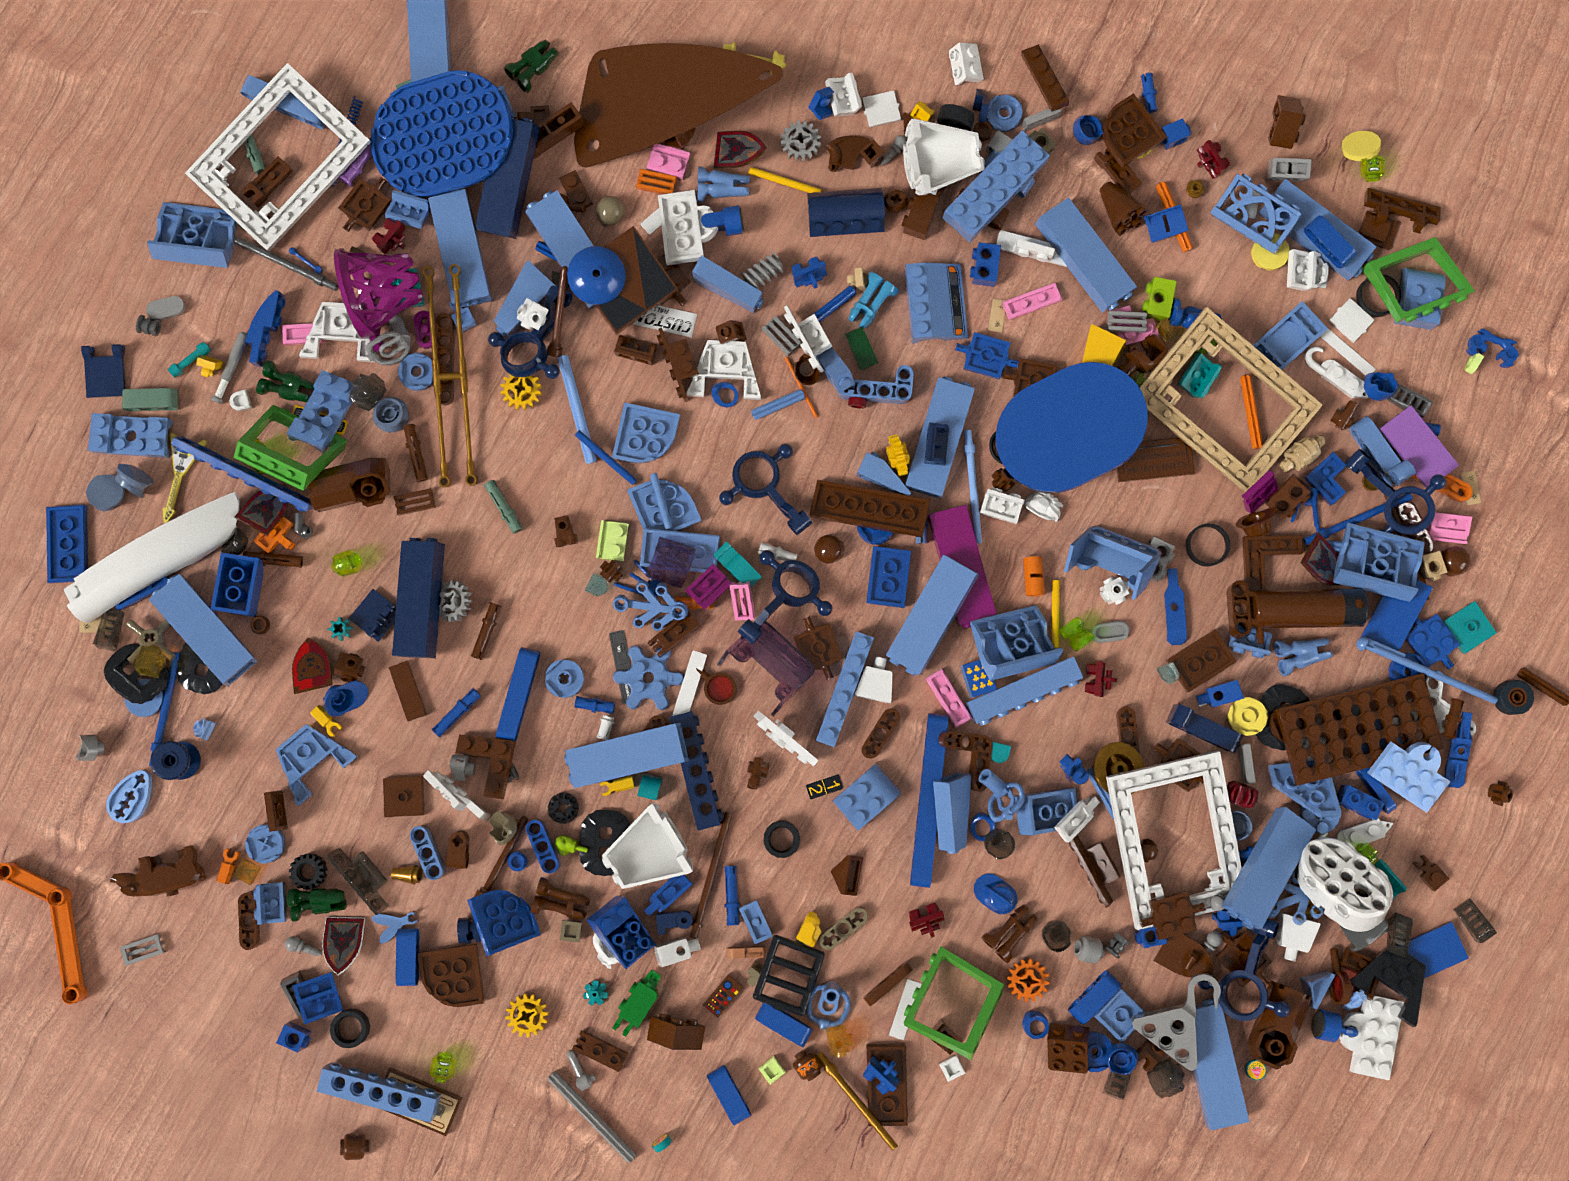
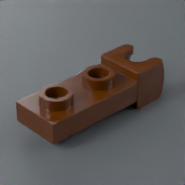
M1107 148L1105 152L1108 156H1104L1101 152L1095 155L1094 160L1100 168L1104 169L1115 184L1127 193L1131 194L1142 185V182L1130 167L1126 165L1121 168Z
M278 156L252 183L249 182L242 189V193L247 198L255 194L251 201L256 207H260L293 170Z
M1173 1022L1172 1027L1175 1028V1029H1180V1028ZM1163 1036L1160 1042L1168 1045L1171 1042V1038ZM1148 1039L1136 1051L1138 1053V1062L1142 1058L1146 1060L1143 1065V1069L1146 1072H1150L1165 1053Z

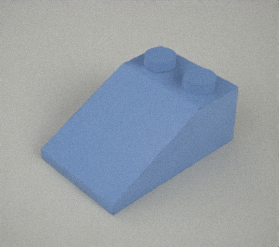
M1075 788L1025 794L1023 805L1016 811L1019 835H1038L1057 831L1054 827L1077 804ZM1019 795L1014 796V797H1015V804H1016V803L1018 802V800H1019Z

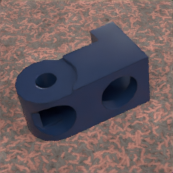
M686 910L656 914L658 935L666 934V928H689L693 922L692 914Z

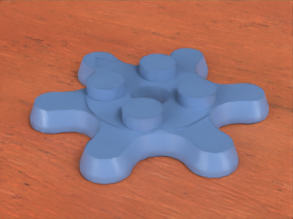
M631 646L628 650V655L632 660L631 668L628 670H617L613 674L615 683L627 684L631 688V694L626 700L627 707L632 710L637 709L644 699H651L654 701L657 709L666 710L669 707V700L665 695L666 689L671 685H682L684 679L683 673L678 671L671 672L667 669L666 662L671 656V651L661 658L658 657L657 653L653 657H647L639 646ZM647 672L654 675V680L651 683H646L643 680V676Z

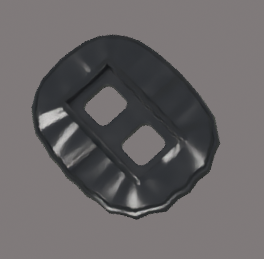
M185 642L177 662L176 674L178 682L185 689L195 693H214L223 684L209 668L205 677L195 674L198 664H206Z
M125 645L117 650L106 662L104 667L105 679L117 694L131 703L143 704L147 701H152L167 686V681L170 678L168 667L156 654L145 651L135 662L137 669L130 675L126 674L123 668L129 663L127 658L140 645ZM146 673L151 677V680L145 686H140L137 683V679Z
M1279 684L1267 689L1260 702L1267 710L1268 719L1266 726L1256 736L1264 745L1284 751L1286 750L1285 743L1279 741L1270 730L1269 716L1280 706L1282 701L1295 705L1309 701V697L1300 689Z
M596 810L586 816L582 822L579 846L588 848L587 853L579 851L580 862L586 871L593 875L612 876L614 874L611 868L607 869L603 864L602 858L599 857V848L610 847L630 826L625 815L618 811ZM601 827H610L612 829L611 839L600 838Z

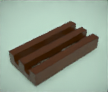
M431 488L393 496L398 516L436 508ZM429 494V497L419 498L400 503V500ZM430 501L431 503L423 506L401 510V507L408 505H413Z

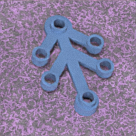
M645 580L638 582L636 590L642 593L649 602L631 600L625 595H618L613 601V607L618 612H623L628 607L649 610L643 615L634 617L633 625L636 628H642L644 623L660 612L667 614L662 618H655L653 620L652 628L656 631L662 630L663 626L671 620H682L688 614L687 605L681 601H675L667 591L668 587L664 583H659L655 592L658 596H662L668 605L659 602L648 589L649 584ZM639 585H644L646 588L641 589ZM662 587L665 591L661 592L658 588ZM619 600L625 601V603L622 604L619 602ZM676 608L682 609V611L678 612L676 611ZM639 619L642 621V623L639 624L636 622V620ZM659 622L661 626H656L655 623Z
M1295 870L1290 877L1291 881L1295 884H1298V879L1294 877V875H1297L1298 870ZM1287 883L1283 890L1294 895L1277 901L1274 906L1275 910L1271 911L1268 918H1274L1281 909L1299 903L1297 912L1293 916V922L1296 925H1302L1306 921L1305 912L1309 903V897L1301 888ZM1314 905L1310 910L1311 916L1316 919L1320 918L1324 913L1321 905L1319 908ZM1314 909L1319 910L1320 914H1316ZM1296 916H1300L1302 921L1297 920Z

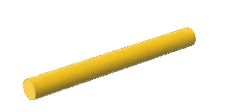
M750 167L749 170L750 175L807 193L822 191V189L754 167Z
M1052 580L1051 642L1054 648H1059L1060 580Z

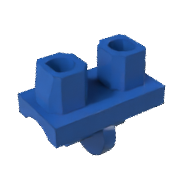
M813 257L808 261L809 266L803 268L802 264L799 263L793 265L792 275L796 288L802 285L805 287L812 285L814 289L818 288L817 282L823 280V277L828 276L824 260L820 261L818 257Z
M1066 754L1059 761L1060 767L1064 770L1066 779L1069 782L1073 780L1076 784L1082 785L1089 780V773L1083 767V763L1078 757L1074 760Z
M1226 909L1212 913V919L1217 922L1218 927L1222 931H1227L1230 936H1235L1237 930H1241L1244 927L1242 921L1228 915Z
M872 1056L863 1073V1077L870 1082L875 1077L880 1080L877 1084V1089L883 1095L890 1090L894 1092L900 1081L896 1077L898 1072L894 1069L896 1065L894 1060L887 1063L883 1059L880 1062L876 1057Z

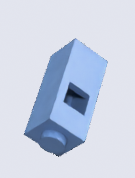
M832 347L816 356L824 369L823 373L838 393L855 385L850 370Z

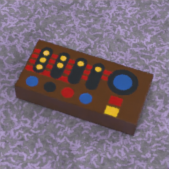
M728 974L704 1002L703 1006L718 1018L741 991L743 986Z

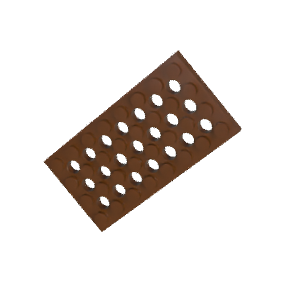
M1424 673L1276 709L1295 785H1302L1372 767L1384 751L1379 745V741L1382 738L1387 741V745L1391 741L1403 750L1417 742L1429 743L1432 745L1431 748L1434 747L1437 750L1444 749ZM1408 691L1413 694L1411 702H1408L1405 698ZM1389 696H1393L1395 699V704L1392 707L1387 703ZM1372 700L1377 703L1375 711H1372L1369 707V703ZM1354 704L1360 708V712L1356 716L1351 712V707ZM1335 709L1341 712V717L1338 720L1333 717ZM1413 710L1418 713L1416 721H1413L1410 717ZM1316 714H1320L1323 718L1322 723L1319 725L1314 720ZM1394 715H1398L1400 718V723L1397 726L1392 721ZM1299 718L1304 721L1302 729H1299L1296 725V721ZM1377 719L1382 722L1380 730H1377L1374 726V722ZM1359 723L1364 727L1361 735L1356 731V726ZM1340 728H1343L1346 732V736L1343 739L1338 736ZM1418 729L1423 732V737L1420 740L1415 735ZM1321 733H1325L1328 737L1327 742L1324 744L1319 739ZM1399 734H1403L1405 737L1403 744H1400L1397 740ZM1304 737L1309 740L1307 748L1301 745V740ZM1364 742L1369 746L1367 753H1363L1361 750V745ZM1345 747H1348L1351 751V755L1348 758H1345L1343 755ZM1326 752H1330L1333 756L1332 761L1329 763L1324 758ZM1309 756L1314 759L1312 767L1306 764V759Z

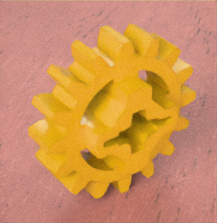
M534 374L528 377H514L512 375L509 378L504 377L503 379L506 383L500 384L504 389L500 392L502 396H505L503 398L504 402H509L508 406L510 408L515 405V409L518 411L520 406L524 410H527V405L533 408L532 402H539L537 396H542V393L538 390L542 388V385L536 384L539 382L538 377L533 378ZM527 380H530L532 382L533 388L531 386H528ZM523 386L525 391L522 390L521 393H519L518 389H521ZM509 392L515 394V400L510 397Z
M897 434L888 436L889 446L886 447V454L891 469L895 468L898 476L906 475L908 473L907 464H910L905 442L901 443Z
M527 993L523 995V998L518 995L516 997L517 1002L512 1000L510 1002L512 1007L506 1009L510 1014L505 1019L511 1021L507 1026L514 1027L512 1033L519 1031V1037L526 1033L527 1038H529L531 1032L537 1035L538 1029L543 1030L545 1028L542 1023L548 1022V1019L544 1018V1016L548 1015L549 1011H544L547 1004L540 1003L542 1001L541 997L536 1000L535 994H532L530 998H528ZM527 1002L534 1004L535 1007L529 1006ZM518 1006L519 1013L518 1016L515 1017V1010ZM534 1011V1013L529 1018L526 1017L520 1019L525 1014V1012L531 1013ZM540 1013L539 1022L536 1024V1015ZM519 1024H524L527 1028L521 1027Z

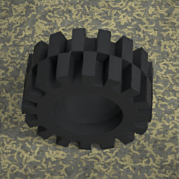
M309 853L296 857L294 862L290 864L292 867L288 872H291L289 878L293 880L292 884H296L297 888H303V890L320 886L325 881L324 878L327 877L326 871H328V867L325 868L326 862L322 861V857L317 856V854ZM305 864H311L315 868V875L311 879H306L302 876L301 870Z

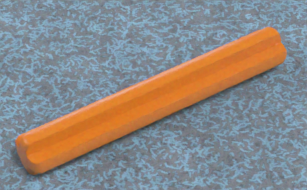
M1165 181L1158 183L1156 189L1164 208L1168 209L1176 206ZM1187 232L1176 235L1183 252L1193 248Z
M1243 375L1240 377L1251 445L1253 449H1259L1263 445L1252 377L1251 375Z

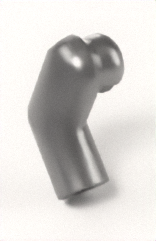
M294 513V531L302 538L308 539L312 536L313 530L304 524L303 513Z

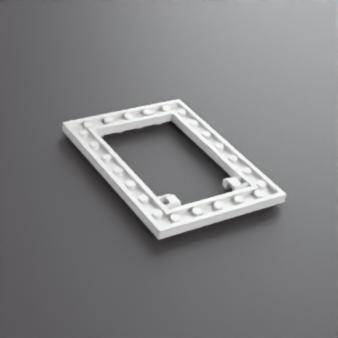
M287 63L185 174L267 251H270L371 141ZM291 92L327 125L342 142L280 209L269 202L259 212L257 210L253 211L228 188L229 184L226 182V177L230 173L233 174L236 169L227 160ZM223 165L224 167L219 172L218 169ZM272 211L274 215L269 219L267 215Z
M1212 751L1106 776L1134 927L1137 930L1153 926L1149 925L1142 928L1139 920L1150 917L1151 908L1149 900L1163 897L1164 893L1160 883L1148 885L1131 792L1203 776L1220 868L1207 871V875L1211 880L1210 887L1204 888V892L1189 895L1192 905L1203 902L1206 908L1205 911L1195 913V916L1213 912L1211 898L1217 894L1226 898L1242 870L1220 751ZM1155 892L1156 897L1151 898L1150 893Z

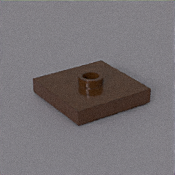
M423 776L383 778L384 817L424 815Z
M265 792L264 799L269 832L287 829L288 824L283 792Z

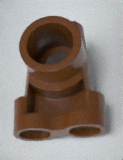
M1352 400L1348 401L1344 408L1345 410L1337 408L1330 421L1336 424L1335 427L1343 430L1345 427L1349 428L1354 420L1351 416L1355 413L1359 404Z
M569 516L554 518L556 528L555 546L563 547L577 544V534L573 532ZM563 522L566 523V527L564 529H560V524Z
M755 757L753 762L749 761L747 770L748 773H751L747 785L749 789L757 790L760 787V777L766 778L768 775L769 763L763 762V758Z

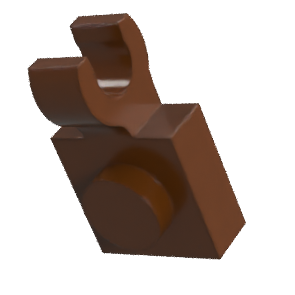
M549 105L530 106V112H517L518 120L522 121L523 118L534 120L535 125L550 117Z

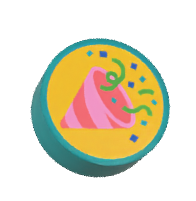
M1252 1059L1246 1063L1245 1072L1249 1078L1261 1080L1266 1075V1066Z
M664 1134L653 1142L652 1148L657 1153L661 1152L671 1144L672 1139L668 1134Z

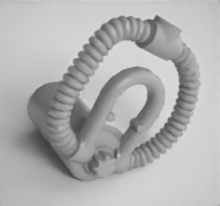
M395 316L388 321L391 331L376 337L366 345L367 357L370 361L390 366L404 360L409 354L411 338L400 316ZM392 337L393 339L383 343L380 346V354L383 357L388 358L396 355L404 349L403 353L397 358L391 360H384L379 358L377 353L374 350H372V347L377 343L381 342L382 340H384L385 338ZM394 343L399 346L390 353L383 352L386 347H392Z

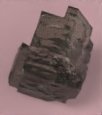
M371 373L369 376L360 374L352 383L354 388L349 393L351 402L358 404V408L370 411L383 398L387 390L384 381L375 373Z
M1170 1057L1158 1062L1150 1072H1147L1153 1090L1162 1099L1167 1096L1171 1097L1184 1090L1185 1085L1182 1081L1185 1073L1181 1069L1180 1064H1174Z

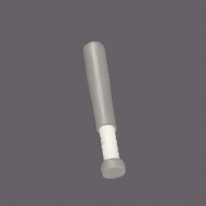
M239 332L222 373L219 387L215 396L211 397V400L216 403H223L222 396L227 384L231 381L247 346L245 342L247 333Z

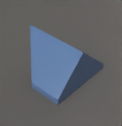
M1322 971L1300 977L1304 994L1312 997L1309 1004L1310 1007L1317 1010L1335 974Z

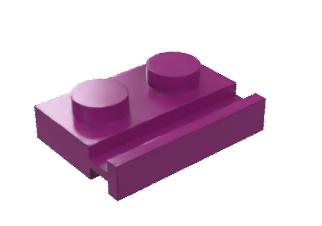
M1270 470L1242 495L1245 509L1250 514L1255 512L1278 489L1276 478H1274L1275 474Z
M712 564L685 592L705 611L730 587L731 582Z

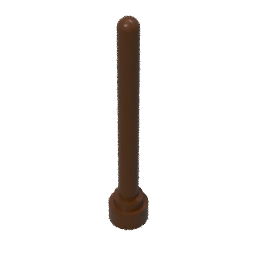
M567 266L561 268L553 338L547 347L548 355L552 357H561L563 350L560 344L568 281Z
M526 816L520 818L514 837L506 844L484 887H481L480 890L477 889L474 897L490 892L528 822Z

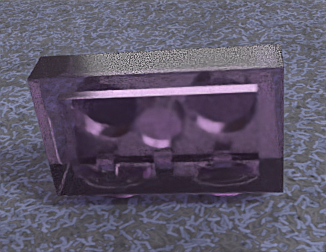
M659 537L646 577L682 588L692 565L696 549Z

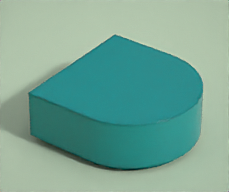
M992 742L991 760L996 763L1005 762L1009 757L1011 746Z

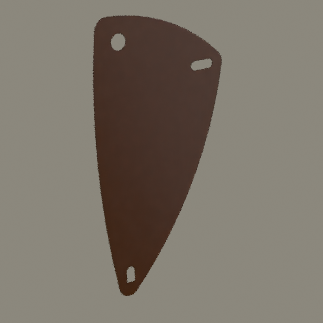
M656 43L600 50L594 54L588 65L579 110L584 126L575 131L574 136L577 163L585 168L640 151L684 133L725 113L777 83L783 76V70L779 65L751 55L703 45ZM600 59H604L608 70L606 77L601 75ZM771 70L772 77L760 80V74ZM592 139H596L599 142V147L595 151H589L587 148L588 142Z

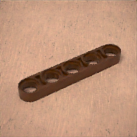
M441 313L436 317L435 321L437 357L440 364V373L454 372V321L449 314ZM449 318L450 324L447 327L440 326L441 319ZM443 336H448L450 338L449 344L441 345L440 339ZM445 354L449 355V362L441 364L440 357ZM448 380L445 383L441 382V391L448 392L450 395L447 401H441V405L447 406L453 402L454 380Z

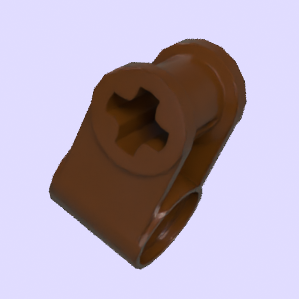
M461 830L451 834L449 837L446 857L447 868H468L470 837L467 832ZM459 836H460V839H463V842L460 843V844H459V841H456V839H455V838H457V837H459Z

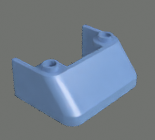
M1091 526L1070 545L1064 571L1069 572L1074 566H1078L1081 570H1088L1096 565L1128 578V586L1134 590L1131 599L1135 600L1147 588L1160 560L1161 552L1154 547L1103 527Z

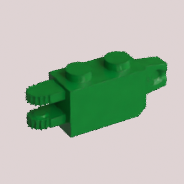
M651 969L643 980L641 979L639 983H633L628 991L632 993L629 999L626 1000L624 998L618 1007L621 1011L612 1029L616 1031L622 1019H625L629 1022V1025L624 1029L622 1035L626 1037L633 1025L637 1028L640 1026L659 995L656 987L661 974Z

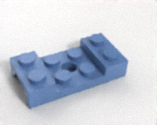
M322 370L313 385L315 389L299 418L295 417L287 435L289 440L303 441L314 446L321 453H325L359 389L356 383ZM320 411H329V414L327 416H319Z
M92 413L88 451L96 454L169 458L167 438L168 430L173 425V421L169 418L161 417L140 418ZM131 432H136V439L134 441L128 440V435Z

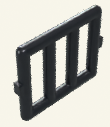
M774 935L754 990L753 998L773 1006L776 1010H785L799 1016H804L825 957L824 952L806 946L805 943L799 940L793 941L779 935ZM781 944L816 957L813 968L811 969L776 956L778 945ZM772 963L810 976L806 988L769 975ZM767 982L803 995L800 1006L798 1007L762 994L765 983Z

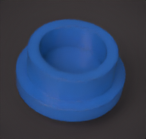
M514 852L508 858V866L513 871H521L527 866V857L522 852Z

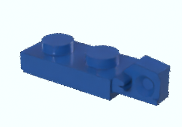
M685 874L671 877L649 899L651 904L644 912L648 916L656 910L661 913L693 883Z

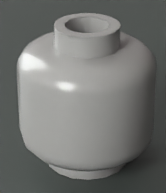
M1082 936L1074 944V954L1079 961L1095 964L1104 956L1105 949L1098 938Z

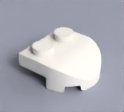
M1296 249L1289 251L1287 288L1309 291L1319 287L1327 280L1328 265L1322 261L1320 253L1316 251L1304 252Z

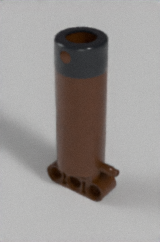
M1239 580L1230 585L1226 592L1229 632L1231 636L1235 639H1242L1250 633L1251 629L1256 628L1258 644L1264 643V628L1363 627L1368 617L1367 596L1362 589L1249 591L1248 585L1244 581ZM1234 587L1241 590V595L1234 592ZM1235 606L1241 607L1243 613H1238L1235 610ZM1237 625H1241L1244 628V633L1237 630Z

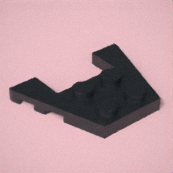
M1391 943L1378 953L1366 967H1363L1356 976L1350 979L1351 986L1358 991L1363 990L1366 993L1373 978H1376L1406 999L1397 1017L1411 1027L1417 1026L1426 965Z

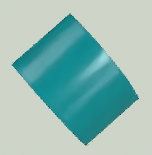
M644 773L637 796L658 800L663 777Z

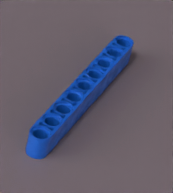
M929 713L927 718L910 886L930 888L937 832L933 781L942 778L945 748L939 744L938 737L941 732L947 731L948 715Z

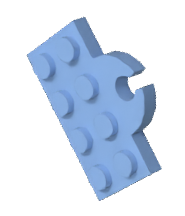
M1390 741L1367 772L1426 813L1450 783L1449 780L1437 773L1441 763L1439 751L1434 747L1431 748L1432 745L1426 742H1417L1403 750ZM1430 749L1429 755L1423 757L1424 752Z

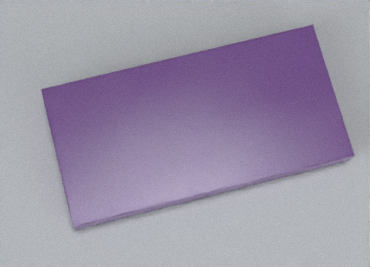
M1412 405L1379 428L1403 460L1409 461L1414 466L1415 475L1425 488L1430 485V479L1434 475L1441 474L1445 477L1459 466Z

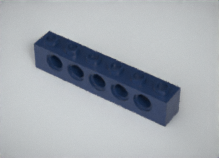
M692 711L669 717L671 724L680 723L682 731L686 727H690L693 730V735L690 738L684 737L686 750L690 746H695L698 750L695 757L688 755L689 761L681 763L697 831L721 825L720 821L723 820L721 809H717L716 801L719 800L717 791L712 790L711 783L714 782L712 772L707 770L706 764L709 763L707 752L703 753L701 745H704L702 733L698 734L697 726H700L697 714L694 715ZM696 764L702 767V774L699 776H695L692 773V767ZM698 784L706 785L707 792L704 795L697 793L696 788ZM705 802L712 806V811L708 814L703 813L701 810V806Z

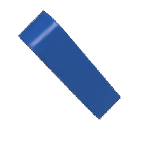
M521 647L519 650L496 732L497 739L516 742L540 659L539 651Z

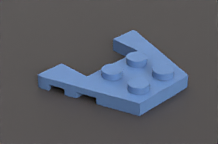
M308 724L304 725L276 748L297 806H300L313 795L301 778L326 757L332 754L342 768H346L358 758L355 753Z

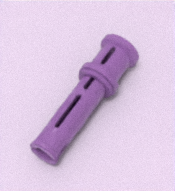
M371 143L338 177L347 186L352 187V182L358 174H362L363 166L372 156Z

